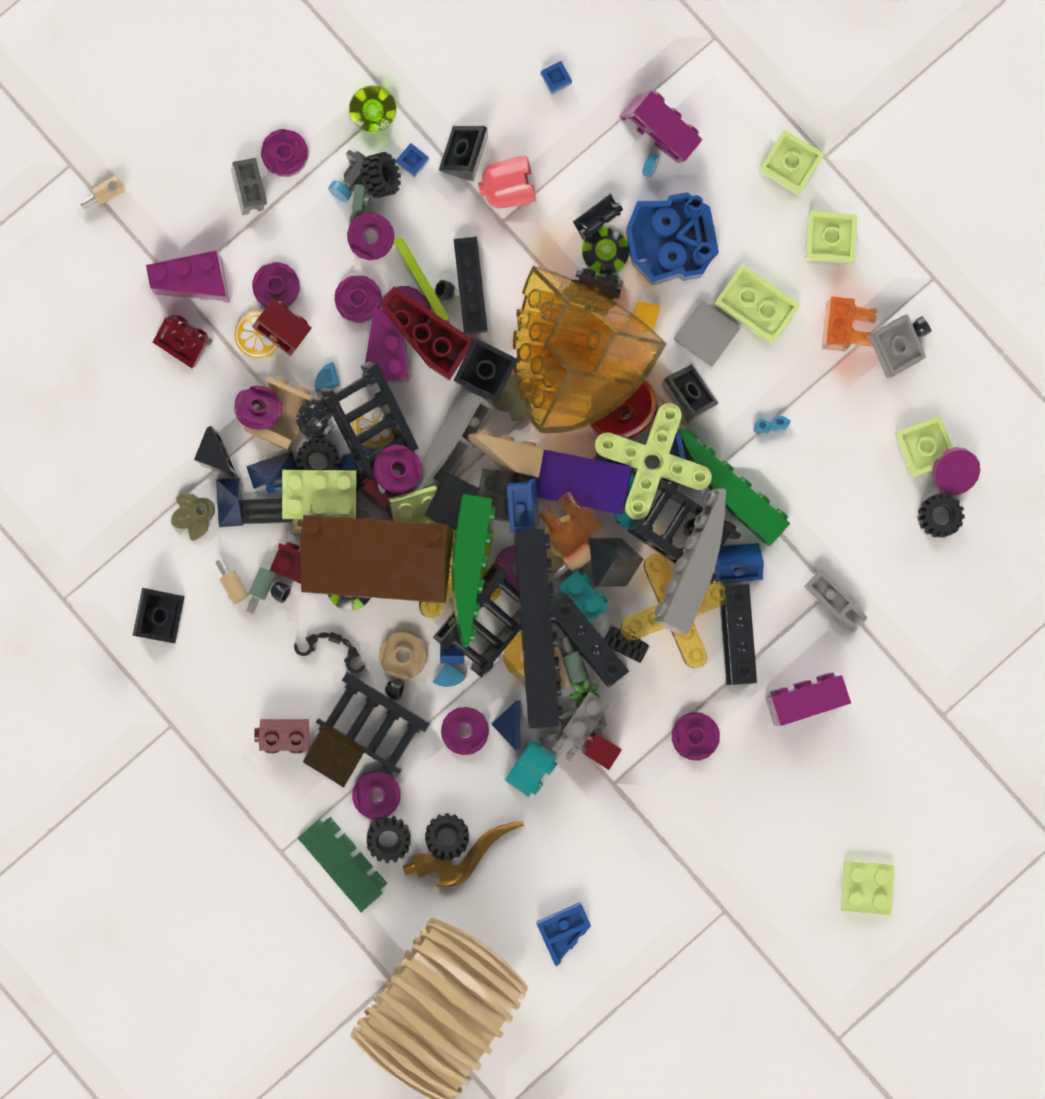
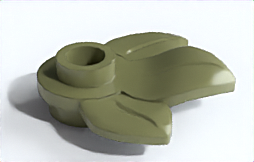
M510 375L497 403L493 401L492 405L499 411H510L512 421L521 420L527 416L530 405L538 398L537 387L531 382H522L516 375ZM524 390H528L531 395L528 398H524L521 393Z
M182 493L176 497L180 508L172 514L171 525L180 529L188 528L190 539L192 541L198 540L208 531V521L214 516L215 506L208 498H198L193 493ZM201 505L205 508L204 514H201L199 511Z

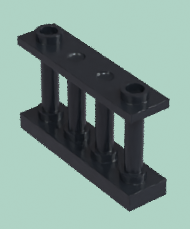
M368 361L360 366L363 371L361 378L335 393L333 389L322 388L320 392L323 396L321 400L324 407L328 411L330 410L355 460L353 462L355 469L359 474L372 478L374 474L371 465L374 464L376 456L384 448L392 445H403L414 452L419 447L378 363ZM365 386L371 387L374 393L372 399L345 414L339 402ZM376 407L381 408L384 414L383 420L355 435L350 423ZM385 429H391L395 436L393 441L366 457L361 444Z
M663 480L659 481L657 487L661 494L645 520L631 523L626 531L676 564L678 559L683 556L686 548H677L672 544V539L688 512L690 511L698 516L702 513L703 507L677 490L679 487L675 483ZM669 498H671L681 506L664 535H658L653 531V524ZM724 520L719 552L727 538L730 540L739 539L742 535L736 531L737 527L734 524ZM714 572L710 584L713 583L717 577V575Z
M495 562L481 577V579H484L483 590L481 594L477 593L476 603H480V609L485 607L505 626L495 636L473 617L472 627H476V633L490 643L485 651L480 655L470 646L467 648L461 646L455 610L432 637L446 649L454 645L471 659L474 664L470 669L481 678L492 669L496 659L521 630L519 609L510 617L490 600V596L494 591L500 588L519 604L518 590L506 581L509 572Z
M750 584L725 585L724 588L718 589L726 685L757 683Z
M568 594L548 608L549 612L556 619L555 623L569 638L570 642L607 687H611L629 672L628 668Z
M346 672L341 680L346 683L344 687L346 690L327 720L324 721L321 718L316 720L315 723L320 725L318 730L324 724L365 749V754L382 764L380 767L382 770L392 776L394 773L400 774L403 769L396 766L415 734H419L421 730L426 732L431 723ZM361 692L367 696L365 699L366 704L347 734L334 726L353 695ZM380 704L388 709L386 711L387 716L366 747L356 741L355 738L373 709L377 708ZM401 717L408 722L406 725L408 728L387 760L375 752L395 720L398 721Z

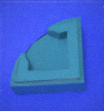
M334 362L325 365L317 375L315 380L316 392L322 388L330 389L339 386Z
M446 663L433 680V683L442 687H452L463 682L466 677Z

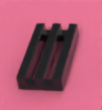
M282 498L242 500L243 525L292 523V519H282V517L248 519V515L282 514V508L247 510V505L282 504Z

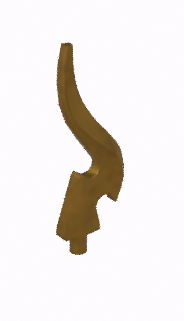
M511 822L488 830L479 837L458 866L451 865L449 859L444 861L439 857H434L433 854L412 855L413 863L402 866L405 876L417 872L418 877L422 878L431 872H436L440 876V881L435 886H457L465 882L472 875L483 855L498 838L509 831L524 826V822Z

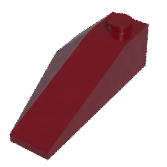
M393 286L380 306L426 365L450 381L467 354L473 339Z

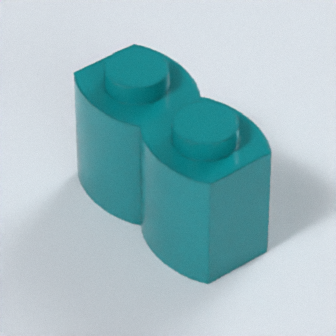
M532 740L506 776L505 781L527 797L531 793L536 795L544 784L540 781L545 773L550 775L558 763L554 761L557 756L535 740Z

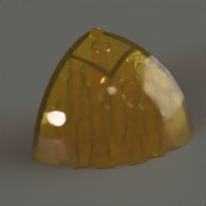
M533 265L522 290V294L525 295L522 308L517 309L516 316H518V331L516 330L513 333V349L517 350L518 359L514 367L515 380L520 382L521 393H519V396L528 407L526 412L528 417L540 433L569 432L604 418L622 405L642 385L667 343L641 319L610 298L571 278Z

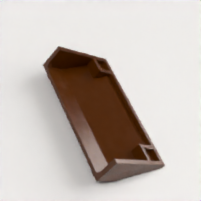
M303 515L300 537L301 592L446 604L454 531L444 524Z

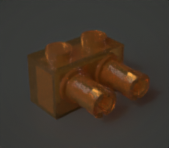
M831 296L826 302L821 349L845 352L852 344L873 347L868 337V334L871 332L854 330L852 324L854 321L875 324L877 308L856 307L855 299Z
M570 491L565 494L566 499L562 496L558 500L571 517L567 524L562 523L551 506L545 509L546 513L542 511L538 515L551 531L550 541L563 558L604 527L589 507L582 509Z

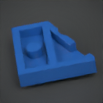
M581 902L536 921V925L555 967L562 962L561 959L570 949H573L578 943V939L591 927Z

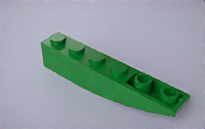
M681 427L677 433L681 434L683 449L689 460L705 466L711 473L712 479L708 486L710 491L719 488L725 489V508L766 546H771L791 524L787 521L789 517L781 509L777 508L775 510L770 506V500L763 493L759 492L757 494L751 489L752 484L746 478L736 476L733 473L734 468L725 460L719 461L714 456L716 452L707 444L702 446L696 440L698 437L693 431L688 428L684 430Z
M463 494L460 501L452 556L453 603L461 646L467 648L469 642H474L476 627H472L473 617L478 618L480 603H476L477 593H482L484 579L480 578L481 569H486L488 555L484 554L485 545L490 544L492 531L488 530L489 521L493 522L495 507L491 506L492 499Z

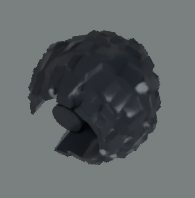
M322 400L306 401L298 409V414L296 415L297 425L301 433L308 437H325L334 426L333 424H328L332 414L330 410L328 411L324 407Z

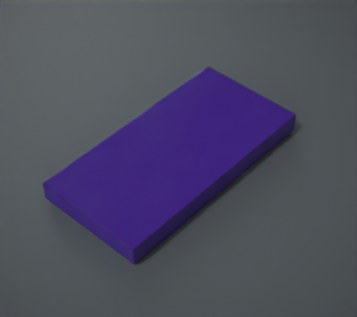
M544 449L539 477L536 478L537 497L623 515L633 467Z

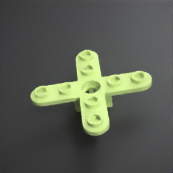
M673 403L663 404L658 409L646 445L612 433H603L595 441V449L600 456L637 469L625 503V512L631 519L640 520L647 516L660 478L695 490L705 489L711 483L712 476L708 468L669 454L682 416L680 408ZM647 456H657L659 458V463L655 469H650L646 466L645 460Z

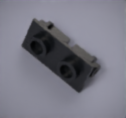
M610 193L572 222L584 240L587 237L591 238L592 234L602 228L605 223L610 222L616 216H620L623 208L618 202H615Z
M588 268L576 271L575 277H580V279L574 280L573 288L577 289V292L593 295L595 287H599L598 297L611 300L620 298L621 290L617 289V286L622 287L623 281L619 280V276L608 273L605 276L597 275L595 270Z

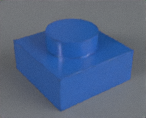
M562 61L540 71V75L551 95L572 84V80Z
M410 143L396 159V164L415 178L428 163L429 157Z
M440 644V663H465V655L454 645L446 649Z

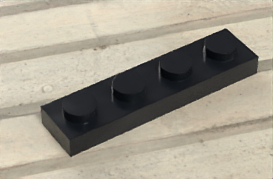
M477 236L453 239L464 334L488 332Z

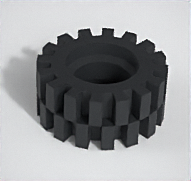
M380 152L363 159L364 161L361 163L363 168L360 169V173H363L361 179L365 181L363 186L365 189L368 188L367 193L369 195H372L373 198H382L394 195L399 191L400 188L398 186L401 185V181L398 178H401V173H398L399 166H395L396 160L395 158L392 159L390 153Z
M313 438L308 442H304L302 447L299 448L296 457L298 470H316L309 465L308 461L310 455L314 452H322L327 457L328 463L321 470H338L340 454L336 450L337 447L332 445L331 441H325L323 438L315 440Z
M947 493L935 494L922 502L921 508L918 509L919 516L917 519L921 522L920 528H924L927 535L931 534V537L944 538L956 533L959 527H962V519H965V514H962L964 508L963 506L960 507V501L958 499L955 500L953 495L948 496L946 495ZM941 506L949 511L950 518L945 525H939L933 520L932 512L936 507Z
M610 626L604 638L611 649L639 663L642 662L650 646L641 639L614 626Z
M445 813L444 816L439 814L436 819L432 818L430 824L426 827L425 842L429 852L434 857H439L444 861L445 859L453 860L454 857L459 858L461 853L466 851L469 844L468 827L465 825L462 818L459 819L455 814L451 816L449 813ZM444 828L454 830L457 835L456 841L450 846L440 844L437 839L438 833Z
M384 815L383 819L378 817L375 823L372 822L370 824V828L367 831V849L371 852L370 855L373 858L377 857L379 862L381 860H385V863L388 864L389 860H393V863L398 862L399 857L401 859L405 857V853H408L409 846L411 845V834L408 825L404 824V820L401 818L397 820L396 816L393 815L392 818H388V815ZM385 831H392L398 836V842L393 847H384L379 842L380 835Z

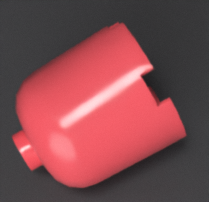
M519 156L489 164L483 171L482 182H478L481 197L486 196L488 203L494 208H508L536 202L535 187L531 183L529 184L527 176L532 174L528 157Z

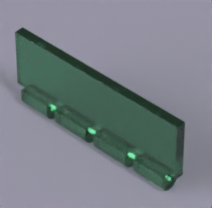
M331 816L324 822L319 819L297 839L362 913L383 894L381 889L387 882L377 870L370 876L366 873L373 865L361 851L353 858L351 853L357 847L345 833L338 839L335 837V834L341 828Z

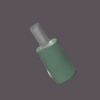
M262 567L259 568L248 593L252 595V598L247 607V612L254 614L259 601L266 599L276 573Z
M568 637L560 639L566 654L562 656L571 683L576 684L588 679L589 677L579 651H573Z

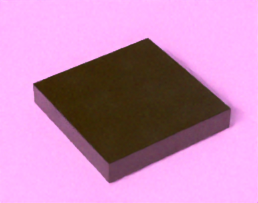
M324 724L305 756L303 763L344 788L366 750Z

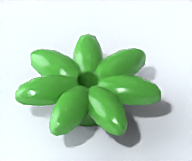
M586 679L583 686L574 684L573 687L577 692L569 695V698L577 699L575 705L579 707L589 692L600 698V695L595 693L599 685L590 686L589 680Z

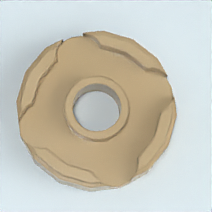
M400 631L390 635L383 641L379 650V661L389 676L395 679L408 680L416 677L423 671L427 663V650L425 644L418 636L410 632ZM400 649H407L410 652V659L405 663L399 662L396 658V654Z

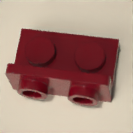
M171 315L163 320L152 343L192 369L196 367L205 348L211 345L213 340L208 337L204 330L194 328L188 324L187 319L184 317Z
M288 541L285 545L279 543V549L269 571L301 584L300 546Z

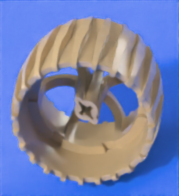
M430 918L426 923V927L420 930V938L415 937L412 941L414 944L411 949L412 952L409 950L404 952L403 955L407 959H404L401 967L397 964L394 966L393 969L397 972L396 975H393L391 982L385 979L383 985L387 988L380 995H374L373 1000L376 1004L364 1010V1014L367 1017L359 1018L357 1026H354L350 1036L377 1065L412 1090L430 1099H456V1096H459L463 1091L460 1085L462 1083L468 1085L472 1079L469 1073L472 1069L479 1071L482 1067L478 1061L484 1052L490 1055L493 1051L488 1046L494 1037L501 1038L504 1033L500 1028L505 1021L511 1023L513 1020L510 1012L512 1009L518 1010L521 1003L518 1001V998L521 1000L525 998L528 985L506 961L485 944L459 928L436 918Z

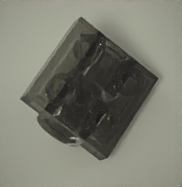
M482 468L479 484L480 490L477 496L492 499L491 506L495 507L494 520L509 523L508 483H528L530 477L505 470Z

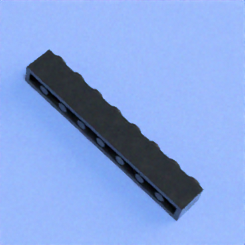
M545 529L514 531L528 727L530 729L558 727L559 721L563 720V708L558 706L557 696H561V683L556 681L555 671L560 670L559 657H554V647H558L557 632H552V622H556V619L548 610L550 608V598H554L553 583L548 581V573H552L551 558L547 559L546 549H550V536L545 534Z

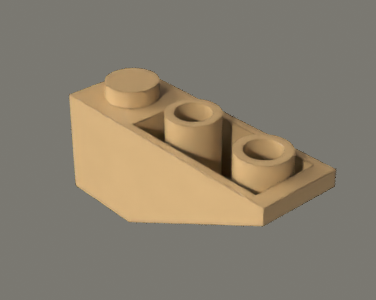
M478 430L477 433L468 435V440L507 473L526 478L539 477L544 449L536 447L535 442L522 441V443L514 442V437L500 435V438L492 436V432L486 430Z

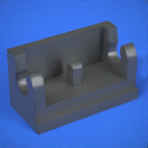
M251 158L232 162L231 173L241 214L248 215L253 209H257L258 212L262 211L264 206L267 205V200L257 159Z

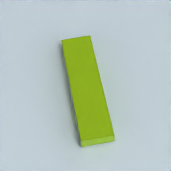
M401 237L395 239L393 242L396 250L433 313L449 323L448 314L404 239Z

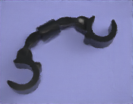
M322 632L318 635L312 634L308 638L305 637L309 643V649L304 653L299 650L297 643H294V650L298 655L308 656L316 651L314 644L318 641V638H328V641L339 645L342 642L345 646L349 647V657L344 659L347 669L352 673H359L365 668V665L358 669L351 667L350 661L353 658L359 657L360 654H358L355 647L351 646L349 640L342 638L343 635L334 632L330 634Z

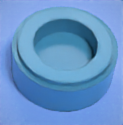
M654 153L648 155L642 169V175L652 178L660 161L659 155Z
M332 181L328 187V191L343 202H348L352 196V191L339 181Z

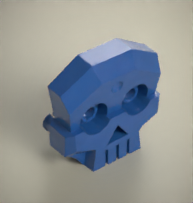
M686 192L669 195L667 201H637L625 233L631 264L651 286L678 277L682 281L701 278L710 262L718 255L719 250L711 208L702 202L703 199L700 196H692ZM663 219L669 220L670 224L668 226H664L661 223V221ZM691 230L694 240L686 237ZM675 254L677 259L671 261L668 255Z

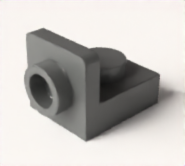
M348 149L346 156L354 166L350 165L343 177L345 185L354 192L355 184L362 181L363 173H360V169L363 168L361 163L366 156L359 151L354 153Z

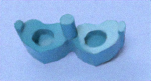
M777 416L771 423L760 419L756 422L753 432L760 435L762 433H769L770 430L775 432L781 429L786 430L791 421L784 416Z

